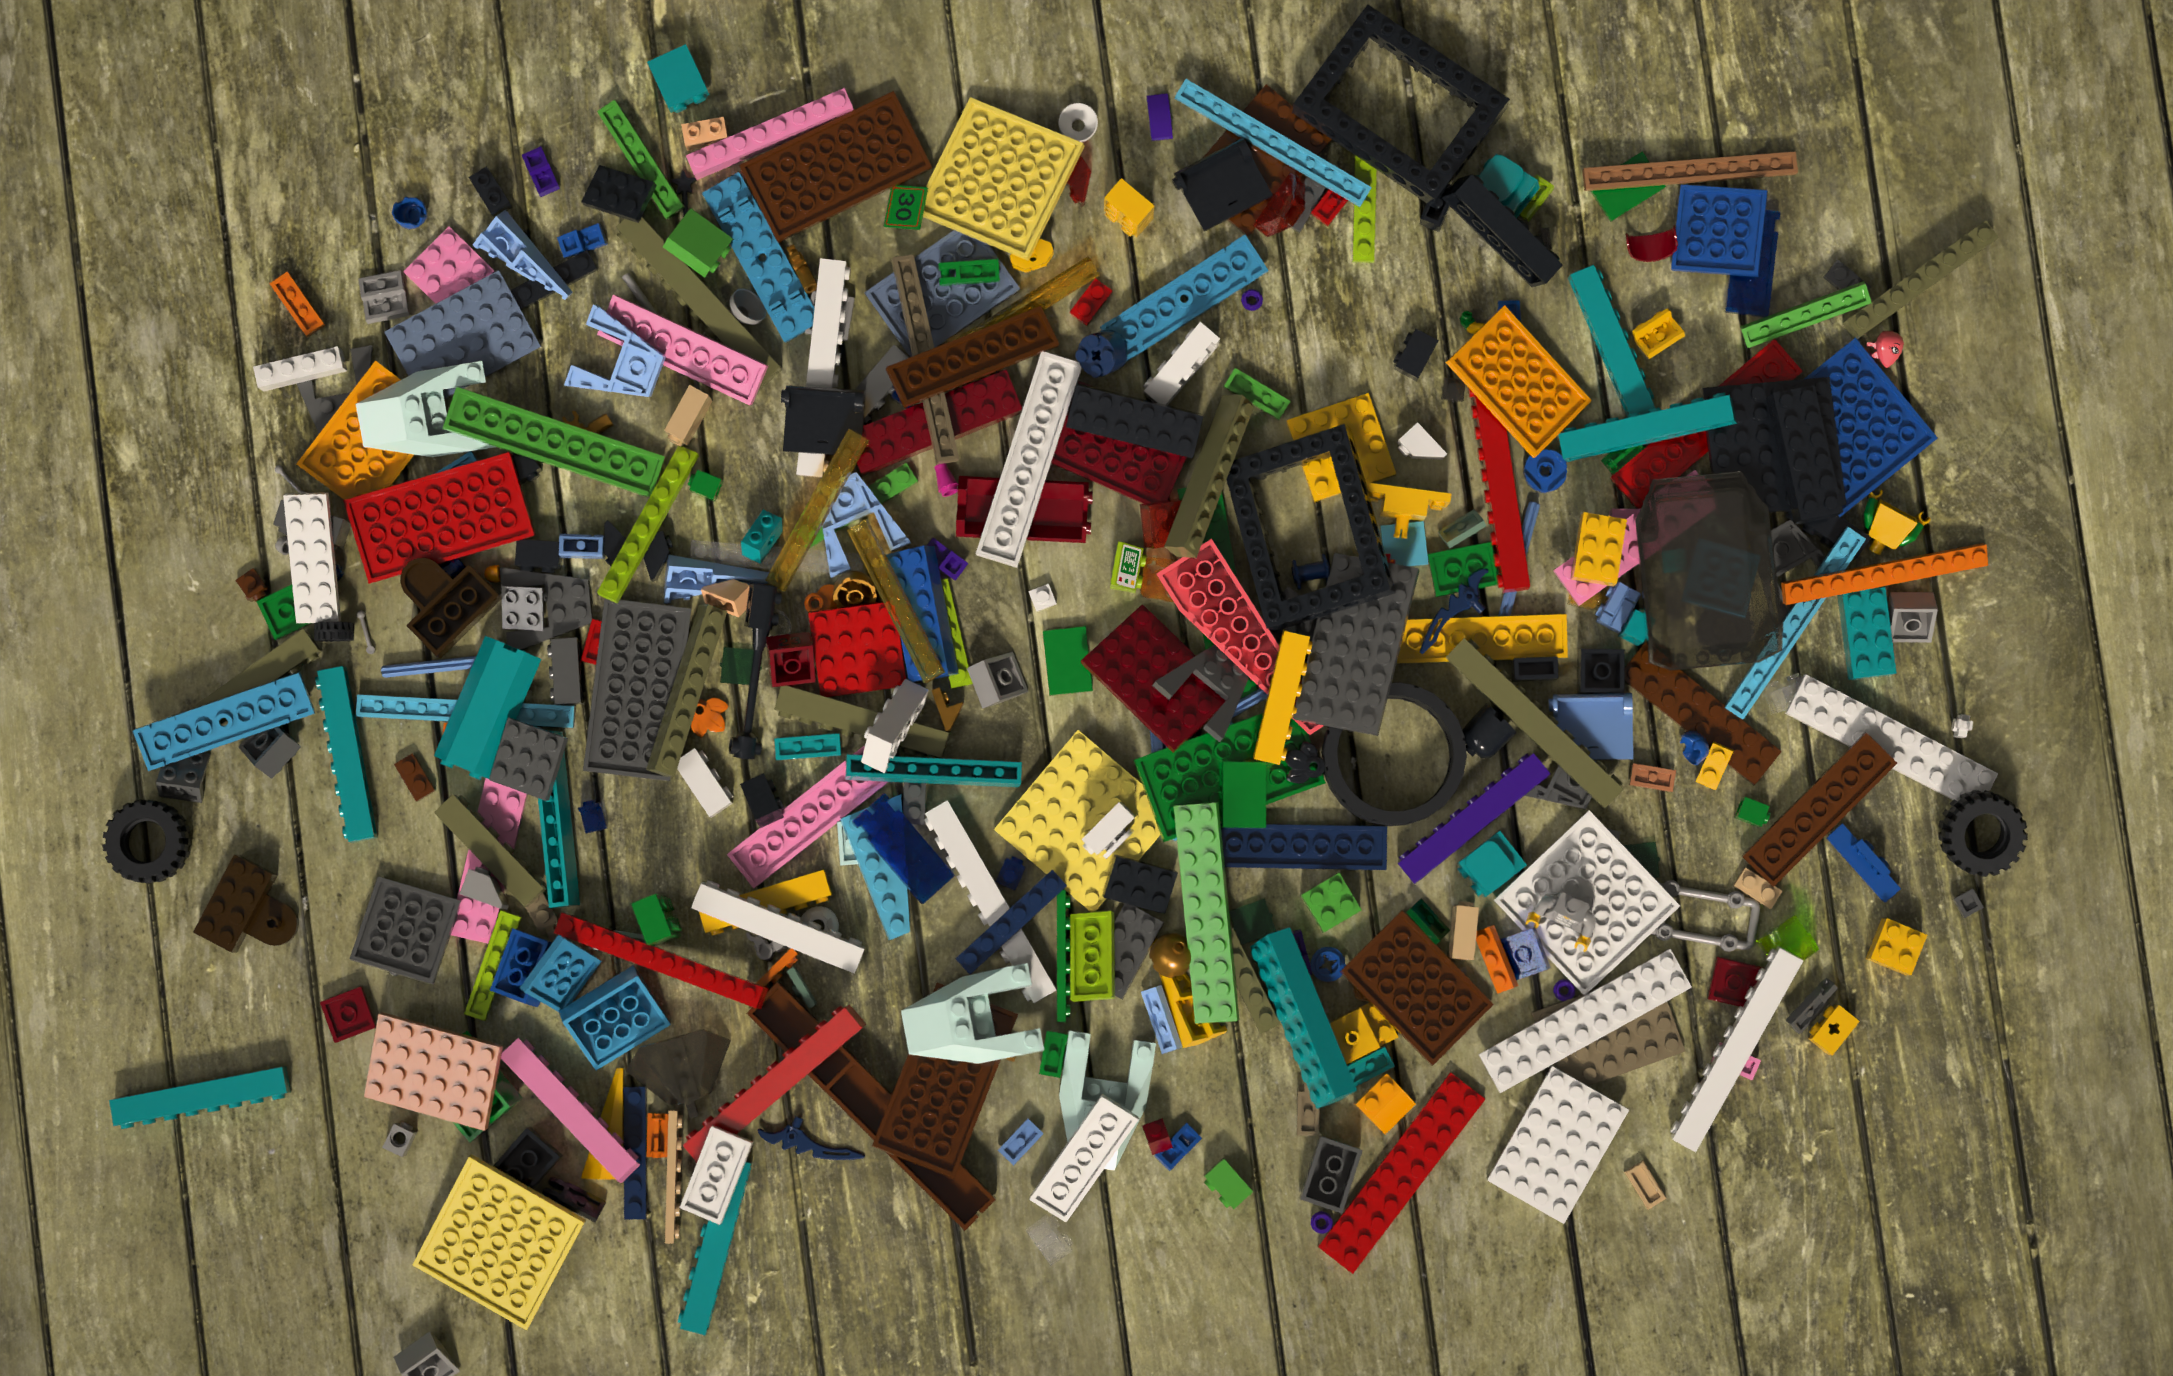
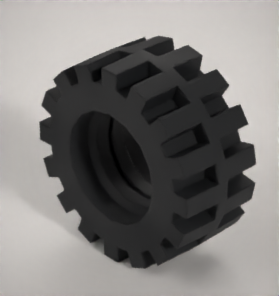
M316 622L314 623V640L325 642L354 641V623Z

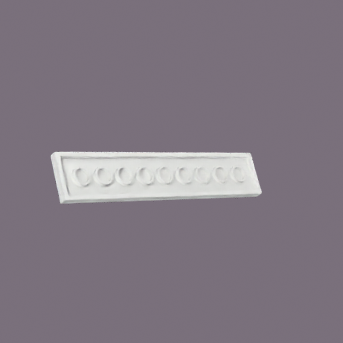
M1044 351L1041 352L976 551L977 556L1018 568L1082 370L1079 362Z
M1806 674L1803 675L1785 714L1849 747L1865 732L1868 733L1897 762L1892 768L1893 770L1952 800L1959 801L1961 799L1960 795L1964 793L1970 795L1974 790L1981 792L1985 790L1990 791L1998 773Z
M1668 949L1478 1055L1499 1093H1502L1692 987L1671 949Z

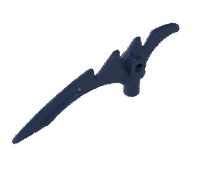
M1482 568L1472 573L1468 577L1469 587L1462 583L1459 584L1458 597L1454 594L1450 595L1449 609L1446 610L1441 607L1434 617L1422 643L1421 654L1425 653L1437 641L1442 627L1451 617L1471 607L1479 614L1486 608L1479 601L1481 597L1478 585L1481 578L1488 573V569ZM1442 618V621L1439 624L1432 638V641H1429V638L1435 625L1437 624L1439 619Z
M798 1116L794 1117L791 1126L787 1125L778 1132H767L761 1128L758 1129L759 1135L771 1144H776L782 1140L783 1150L797 1146L795 1151L797 1154L813 1150L812 1156L820 1159L855 1160L865 1158L864 1154L848 1148H830L816 1143L800 1129L803 1119ZM823 1151L838 1153L849 1152L850 1155H830L824 1154Z

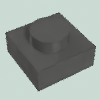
M1973 888L1952 899L1963 918L1984 908Z

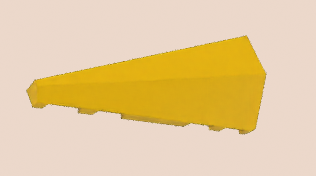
M1186 973L1174 978H1168L1159 974L1182 1048L1199 1045L1228 1031L1225 1025L1221 1026L1218 1022L1195 1024L1191 980Z
M616 1068L601 1118L609 1125L607 1130L610 1134L616 1133L623 1141L624 1068ZM589 1152L581 1179H615Z

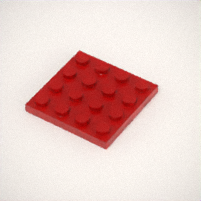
M895 600L808 612L821 696L833 697L895 688L897 685L901 686L906 679Z

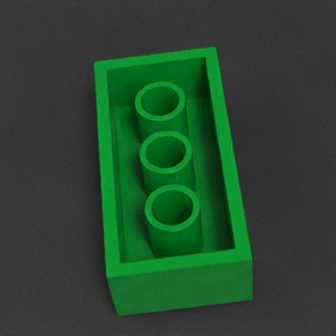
M654 894L631 903L647 945L658 946L681 936L682 926L679 919L673 917L671 911L675 909L670 898H666L665 895Z

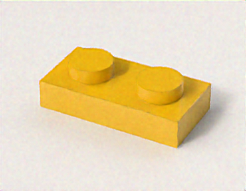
M1713 741L1696 782L1716 790L1734 750Z

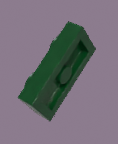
M1422 898L1406 912L1435 945L1451 931Z

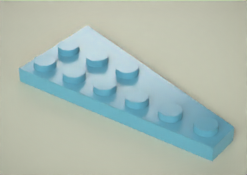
M900 794L840 819L888 940L910 932Z

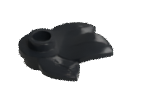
M1303 741L1300 750L1287 751L1285 762L1292 768L1286 777V780L1289 782L1305 783L1309 778H1318L1324 773V762L1318 757L1317 749L1313 744ZM1312 763L1318 765V768L1314 771L1310 769Z

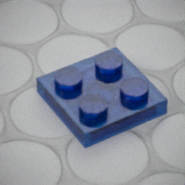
M1536 927L1500 939L1516 980L1551 968Z

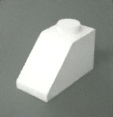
M1418 422L1397 442L1399 444V451L1405 457L1409 455L1412 459L1442 460L1447 455Z

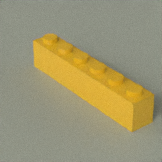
M1284 630L1282 632L1253 758L1256 760L1280 765L1281 760L1285 761L1287 748H1284L1286 739L1290 740L1292 727L1289 724L1293 714L1297 712L1296 705H1294L1295 698L1300 697L1303 684H1299L1301 675L1305 676L1308 663L1304 662L1306 654L1310 655L1313 642L1309 641V636Z
M821 870L739 896L745 899L748 896L760 901L759 905L764 907L772 905L781 909L780 913L786 914V909L792 907L796 911L808 907L807 903L815 901L816 904L829 901L828 896H832L826 872ZM699 911L705 933L711 932V936L724 933L723 928L732 926L733 930L739 928Z

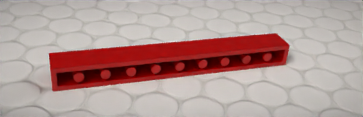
M1468 388L1469 398L1473 397L1474 405L1471 406V415L1473 419L1476 418L1477 427H1474L1475 439H1479L1480 448H1477L1478 460L1483 462V469H1480L1481 480L1486 482L1487 490H1484L1485 503H1489L1490 511H1487L1488 524H1492L1493 532L1490 533L1491 545H1495L1496 554H1493L1494 566L1499 568V575H1496L1497 586L1502 588V593L1528 590L1530 588L1507 429Z
M561 912L554 931L555 934L753 1008H762L769 989L657 946L647 945L646 942L568 913Z
M850 1004L845 1008L842 1005L831 1013L833 1018L827 1022L824 1019L815 1027L816 1033L812 1036L809 1033L799 1040L801 1045L797 1049L791 1047L783 1054L784 1060L780 1063L777 1061L773 1062L766 1068L768 1073L764 1077L759 1074L750 1082L751 1088L747 1091L743 1088L734 1095L736 1100L731 1105L729 1102H726L718 1109L720 1112L718 1116L714 1118L711 1115L702 1123L704 1127L699 1132L694 1129L686 1136L688 1141L683 1144V1147L696 1162H698L711 1126L714 1125L735 1135L738 1134L866 1025Z

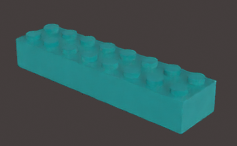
M1288 927L1266 935L1250 946L1252 957L1258 964L1260 976L1268 989V996L1274 1003L1277 1018L1285 1030L1286 1040L1292 1047L1293 1057L1298 1063L1302 1072V1079L1310 1091V1099L1315 1104L1316 1109L1338 1102L1356 1092L1357 1089L1291 928Z

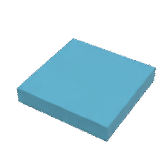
M1424 521L1409 523L1407 539H1401L1402 530L1400 531L1399 538L1393 537L1395 524L1380 526L1385 554H1391V559H1395V564L1409 567L1428 565Z

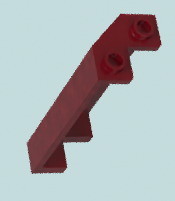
M959 476L956 537L981 538L1000 478ZM1046 480L1027 540L1086 543V535H1091V522H1087L1088 504H1092L1093 491H1089V482Z

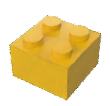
M1881 918L1866 959L1903 975L1910 976L1913 973L1927 934L1888 918Z

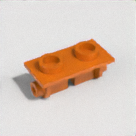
M648 1113L646 1157L667 1158L668 1113Z

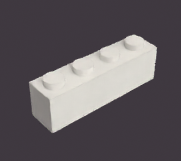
M338 346L253 367L257 386L263 392L347 371L343 350Z

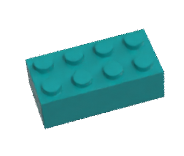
M1873 588L1837 595L1848 680L1896 674L1886 588Z

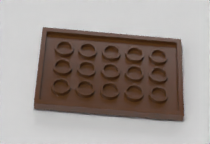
M1266 84L1242 112L1319 156L1332 139L1293 114V106ZM1226 130L1204 157L1241 139V137ZM1246 141L1256 166L1273 194L1272 197L1228 219L1231 224L1249 237L1301 177L1302 173Z
M1403 910L1340 970L1348 981L1431 1066L1494 1005Z

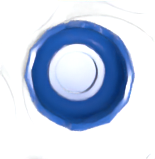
M404 197L401 202H395L392 209L394 220L406 229H415L421 226L426 221L428 214L424 202L414 197Z
M1686 731L1681 735L1680 743H1685L1683 755L1691 764L1699 765L1709 754V745L1706 738L1697 731Z

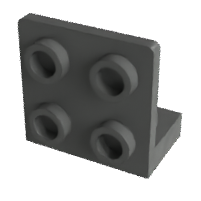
M202 752L162 766L156 781L159 797L202 803L204 798L202 782L209 763L210 753Z

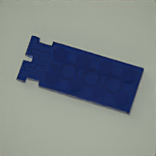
M1766 210L1759 277L1729 275L1724 313L1763 318L1769 316L1778 232L1774 231L1775 221L1780 220V211Z
M883 793L870 805L874 813L871 814L865 809L852 821V824L856 828L861 826L868 835L865 839L916 899L921 904H924L949 882L955 874L899 809L893 810L887 802L890 800L889 797Z

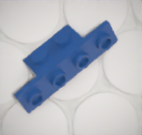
M1843 823L1827 836V840L1883 902H1887L1901 889L1888 875L1891 872L1887 868L1889 864L1883 857L1880 856L1878 858L1873 852L1874 847L1867 840L1863 841L1862 839L1857 840Z

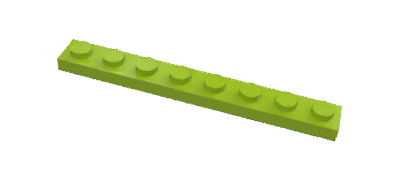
M683 446L677 447L597 591L599 596L618 604L699 457L697 452Z

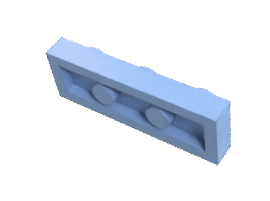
M1162 985L1142 991L1141 994L1161 1053L1164 1054L1182 1048Z

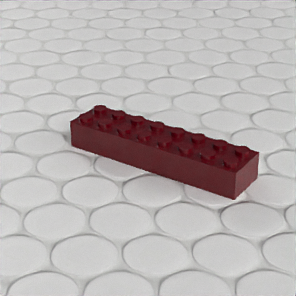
M1007 369L945 393L955 440L1022 413L1021 404ZM923 402L863 426L861 457L854 456L862 476L933 449Z

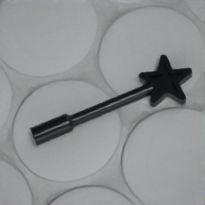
M682 171L680 179H672V183L678 186L677 195L682 193V203L685 206L683 217L688 212L687 192L693 194L690 185L696 181L695 177L687 178L685 171Z

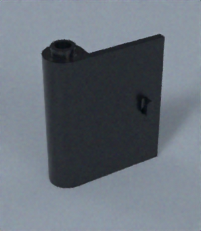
M1244 138L1175 172V178L1172 179L1177 191L1181 189L1204 232L1273 196L1256 166L1250 148Z
M786 386V389L781 391V403H785L786 407L783 452L861 457L865 390Z

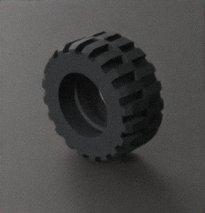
M1974 790L1970 795L1964 793L1960 795L1961 799L1959 801L1954 799L1950 802L1952 806L1950 810L1945 809L1942 813L1945 816L1944 821H1939L1938 827L1941 828V832L1938 833V839L1942 841L1940 845L1942 851L1947 854L1946 857L1952 863L1969 874L1987 877L1988 874L1993 876L2000 874L1999 870L2001 869L2007 871L2011 868L2009 864L2012 861L2018 862L2020 857L2017 855L2020 851L2024 852L2026 846L2023 845V840L2028 839V833L2024 831L2027 828V824L2022 819L2023 814L2015 807V804L2003 796L1987 790L1984 792ZM1979 815H1994L1999 820L2001 827L1998 841L1987 851L1979 853L1971 851L1965 843V831L1968 824Z
M135 800L134 803L123 805V809L116 810L113 813L114 818L107 821L106 826H108V830L103 832L102 838H106V843L102 844L103 851L107 852L108 856L105 857L107 862L113 865L112 869L116 873H120L121 877L133 882L154 883L165 881L168 877H173L177 874L176 871L183 868L186 864L183 862L186 857L189 858L190 855L188 846L192 845V839L188 836V833L191 832L190 828L184 823L186 819L183 815H179L177 813L178 810L159 801ZM144 821H152L159 824L166 837L165 848L162 854L151 862L137 860L129 848V837L136 825Z

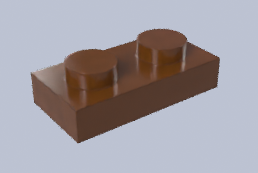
M414 753L394 764L416 802L436 791Z

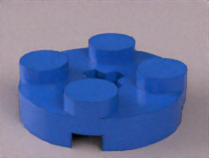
M1542 450L1535 458L1530 455L1523 468L1525 481L1535 491L1541 493L1555 491L1566 480V461L1561 454L1554 450ZM1549 466L1551 468L1549 470L1550 476H1542L1540 474L1542 471L1540 467Z

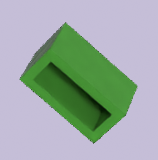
M1224 1158L1204 1175L1207 1179L1204 1183L1212 1192L1215 1189L1219 1192L1221 1197L1218 1199L1226 1208L1231 1206L1235 1209L1253 1193L1250 1187Z

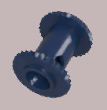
M1321 554L1322 561L1297 566L1296 561L1292 560V575L1298 590L1301 589L1302 582L1326 578V581L1328 580V577H1330V566L1325 554Z

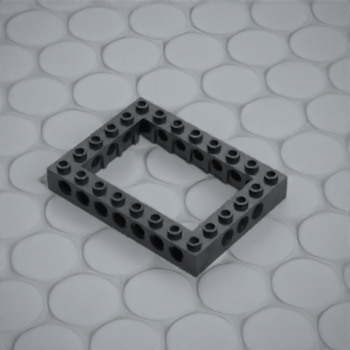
M1367 4L1293 103L1292 113L1434 208L1506 111L1510 99ZM1369 38L1379 44L1381 49L1385 48L1394 54L1399 61L1403 60L1412 66L1414 71H1419L1430 78L1432 83H1437L1448 90L1450 95H1455L1466 102L1468 107L1475 108V111L1431 170L1328 102L1330 93L1337 84L1340 85L1343 76L1350 67L1354 66L1355 60L1360 53L1367 49Z
M1342 424L1233 461L1226 480L1265 625L1268 630L1275 632L1396 593L1351 428ZM1331 457L1364 575L1284 600L1286 595L1281 589L1278 578L1280 573L1275 567L1273 559L1275 555L1270 548L1267 537L1269 533L1265 530L1262 519L1264 514L1259 508L1256 496L1258 492L1254 489L1251 477L1263 480L1267 478L1266 476L1278 472L1284 473L1287 472V469L1299 465L1306 466L1308 462Z

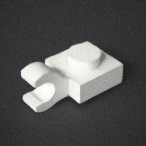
M1960 714L1957 715L1956 719H1953L1951 731H1954L1953 737H1967V732L1972 730L1974 722L1970 721L1969 715Z

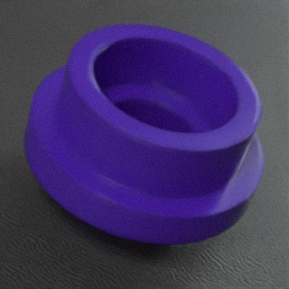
M1250 289L1242 295L1241 303L1246 310L1256 311L1262 306L1263 297L1259 291ZM1254 297L1256 303L1250 304L1248 299Z
M1559 980L1554 985V995L1560 1001L1572 999L1575 995V986L1569 980ZM1562 986L1568 988V992L1565 995L1560 992Z
M1320 1211L1312 1216L1311 1227L1315 1232L1324 1234L1332 1228L1333 1221L1328 1213ZM1320 1218H1323L1326 1221L1325 1225L1322 1227L1318 1226L1317 1221Z

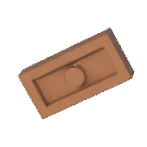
M1632 763L1629 785L1673 792L1676 770Z

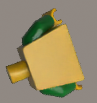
M1882 489L1878 495H1874L1872 492L1868 494L1869 499L1864 510V526L1868 530V536L1874 539L1869 549L1878 555L1882 553L1885 546L1895 550L1898 546L1904 547L1915 541L1922 531L1923 525L1931 520L1928 517L1925 521H1922L1921 515L1923 512L1913 517L1882 499L1878 502V499L1883 494Z

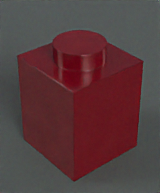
M1163 1118L1142 1125L1152 1155L1173 1148Z

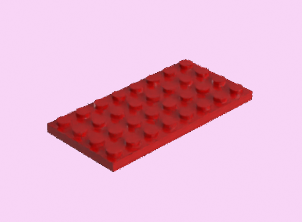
M511 452L343 500L369 584L401 575L404 567L410 561L417 558L431 559L439 564L536 535Z

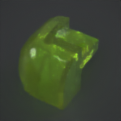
M1793 915L1776 928H1772L1755 940L1766 956H1768L1772 948L1776 949L1777 946H1780L1800 957L1804 962L1819 951L1814 938L1806 931L1796 915Z

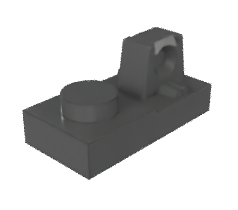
M1839 260L1832 265L1823 277L1838 290L1864 281ZM1865 282L1867 290H1869L1871 286Z

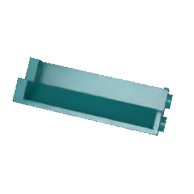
M484 637L434 754L435 757L442 759L440 764L453 768L454 765L470 771L469 776L481 780L482 776L490 778L507 719L517 718L542 659L493 638Z

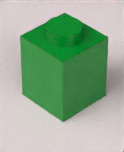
M697 470L696 474L692 473L688 482L689 490L692 493L715 502L723 484L722 479Z
M1742 797L1734 818L1756 827H1762L1769 820L1771 812H1768L1770 806L1747 797Z

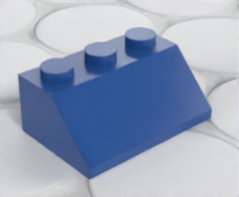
M512 929L490 991L527 1005L539 1007L540 1001L522 991L520 987L551 946L552 942Z

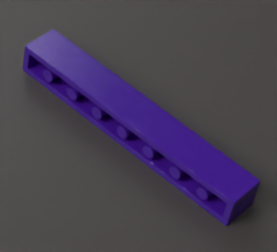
M1528 753L1517 761L1520 765L1513 770L1509 767L1500 775L1502 779L1499 782L1495 783L1492 781L1484 788L1485 793L1483 795L1472 797L1466 802L1469 805L1463 811L1460 808L1449 816L1452 819L1446 825L1443 822L1433 829L1434 834L1430 838L1424 836L1416 843L1417 848L1414 851L1410 852L1407 850L1399 857L1401 861L1398 865L1414 885L1550 775V772L1534 753L1531 756Z

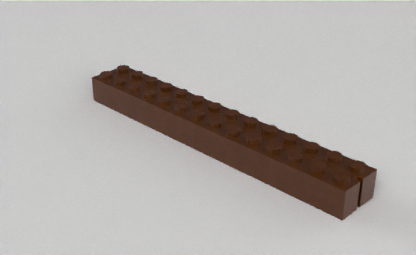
M777 982L767 992L761 1009L752 1007L746 1013L784 1052L788 1051L791 1047L797 1049L801 1045L799 1040L808 1033L811 1036L816 1033L815 1027L820 1023L780 982ZM842 1045L808 1075L874 1140L892 1094ZM887 1153L964 1231L980 1216L977 1213L978 1210L983 1213L996 1200V1197L962 1163H960L953 1179Z

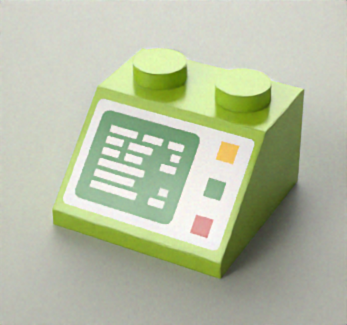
M1118 541L1110 589L1136 593L1137 588L1141 589L1143 576L1139 575L1140 567H1145L1147 557L1146 554H1143L1144 548Z

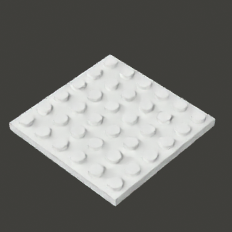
M1590 810L1494 899L1502 910L1584 996L1680 907L1671 895ZM1565 892L1590 905V911L1596 917V924L1591 937H1589L1591 943L1585 952H1583L1585 947L1582 944H1578L1577 948H1575V943L1578 937L1582 935L1581 933L1551 919L1541 916L1537 929H1533L1535 922H1528L1526 925L1528 913L1534 912L1535 907L1544 895Z

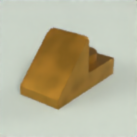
M940 687L931 691L945 730L949 732L964 702L947 707L946 704L950 703L946 691L941 692Z

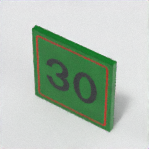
M900 185L891 188L884 227L920 230L928 188Z

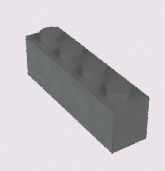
M895 345L889 349L855 389L865 390L863 426L871 421L872 417L870 415L875 410L879 411L885 405L886 401L884 399L889 393L893 395L896 392L885 369L887 366L909 357Z

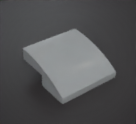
M401 270L358 279L367 324L410 316Z

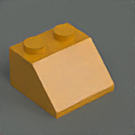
M1384 1073L1354 1103L1385 1135L1416 1105L1387 1073Z

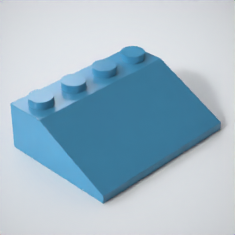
M634 965L559 1010L562 1023L596 1071L671 1025Z

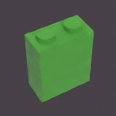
M690 208L669 235L663 248L705 278L709 272L714 273L720 265L718 261L720 257L725 259L732 248L729 245L733 238Z

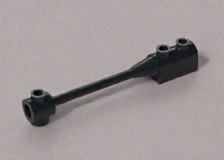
M750 583L744 626L753 628L754 653L744 729L736 737H731L729 742V754H733V757L754 760L755 755H760L762 751V743L757 742L758 737L752 733L762 651H764L766 637L769 636L772 626H777L779 621V613H774L775 604L781 603L782 592L777 591V586Z

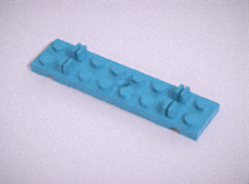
M738 172L704 191L702 194L721 229L733 238L730 245L783 341L787 343L804 333L806 329L812 328L815 307L810 301L808 294H806L781 245L777 243L741 173ZM761 254H765L767 257L763 262L759 260Z
M1243 235L1229 246L1221 249L1128 308L1119 316L1100 326V329L1116 331L1123 337L1127 345L1125 349L1126 355H1128L1127 361H1129L1266 274L1269 270L1247 236ZM1182 295L1188 296L1186 303L1181 302L1180 297Z
M297 672L134 729L133 733L148 771H151L166 764L177 762L278 727L290 721L315 714V710L301 673ZM221 718H226L228 720V724L226 726L220 724Z

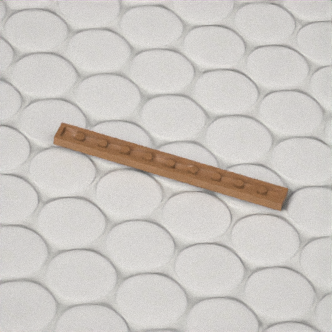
M1796 152L1590 167L1583 168L1582 173L1584 191L1796 175L1798 167Z

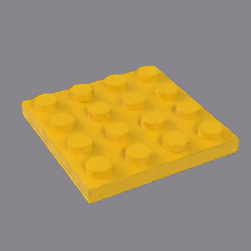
M1369 393L1286 421L1293 441L1345 424L1351 428L1365 482L1374 483L1396 475ZM1331 457L1327 459L1320 458L1308 462L1306 466H1302L1314 502L1341 494Z

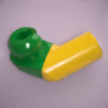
M1464 311L1460 316L1461 325L1471 334H1475L1485 324L1477 323L1470 311Z

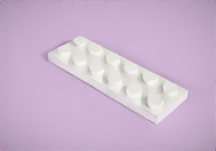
M286 493L283 495L296 623L341 621L329 493Z
M1101 1094L1034 1189L1029 1200L1064 1222H1067L1138 1122L1139 1116L1104 1094Z

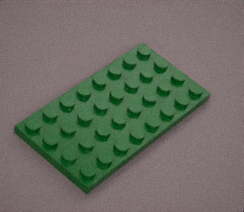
M1263 713L1229 725L1224 738L1220 742L1207 733L1185 741L1174 753L1169 748H1165L1134 760L1163 842L1177 838L1174 815L1175 805L1218 802L1220 822L1222 821V762H1265L1253 758ZM1291 718L1289 724L1292 727L1290 740L1286 739L1284 745L1287 751L1300 750L1303 741L1311 743L1308 733ZM1281 760L1280 765L1266 762V805L1325 784L1323 774L1318 778H1309L1305 783H1292L1286 780L1292 768L1285 761ZM1316 763L1310 765V769L1313 771L1318 768Z

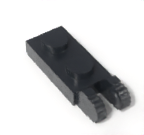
M555 1177L549 1179V1185L558 1191H562V1193L544 1188L542 1191L544 1196L596 1223L606 1205V1201L569 1182L566 1183Z

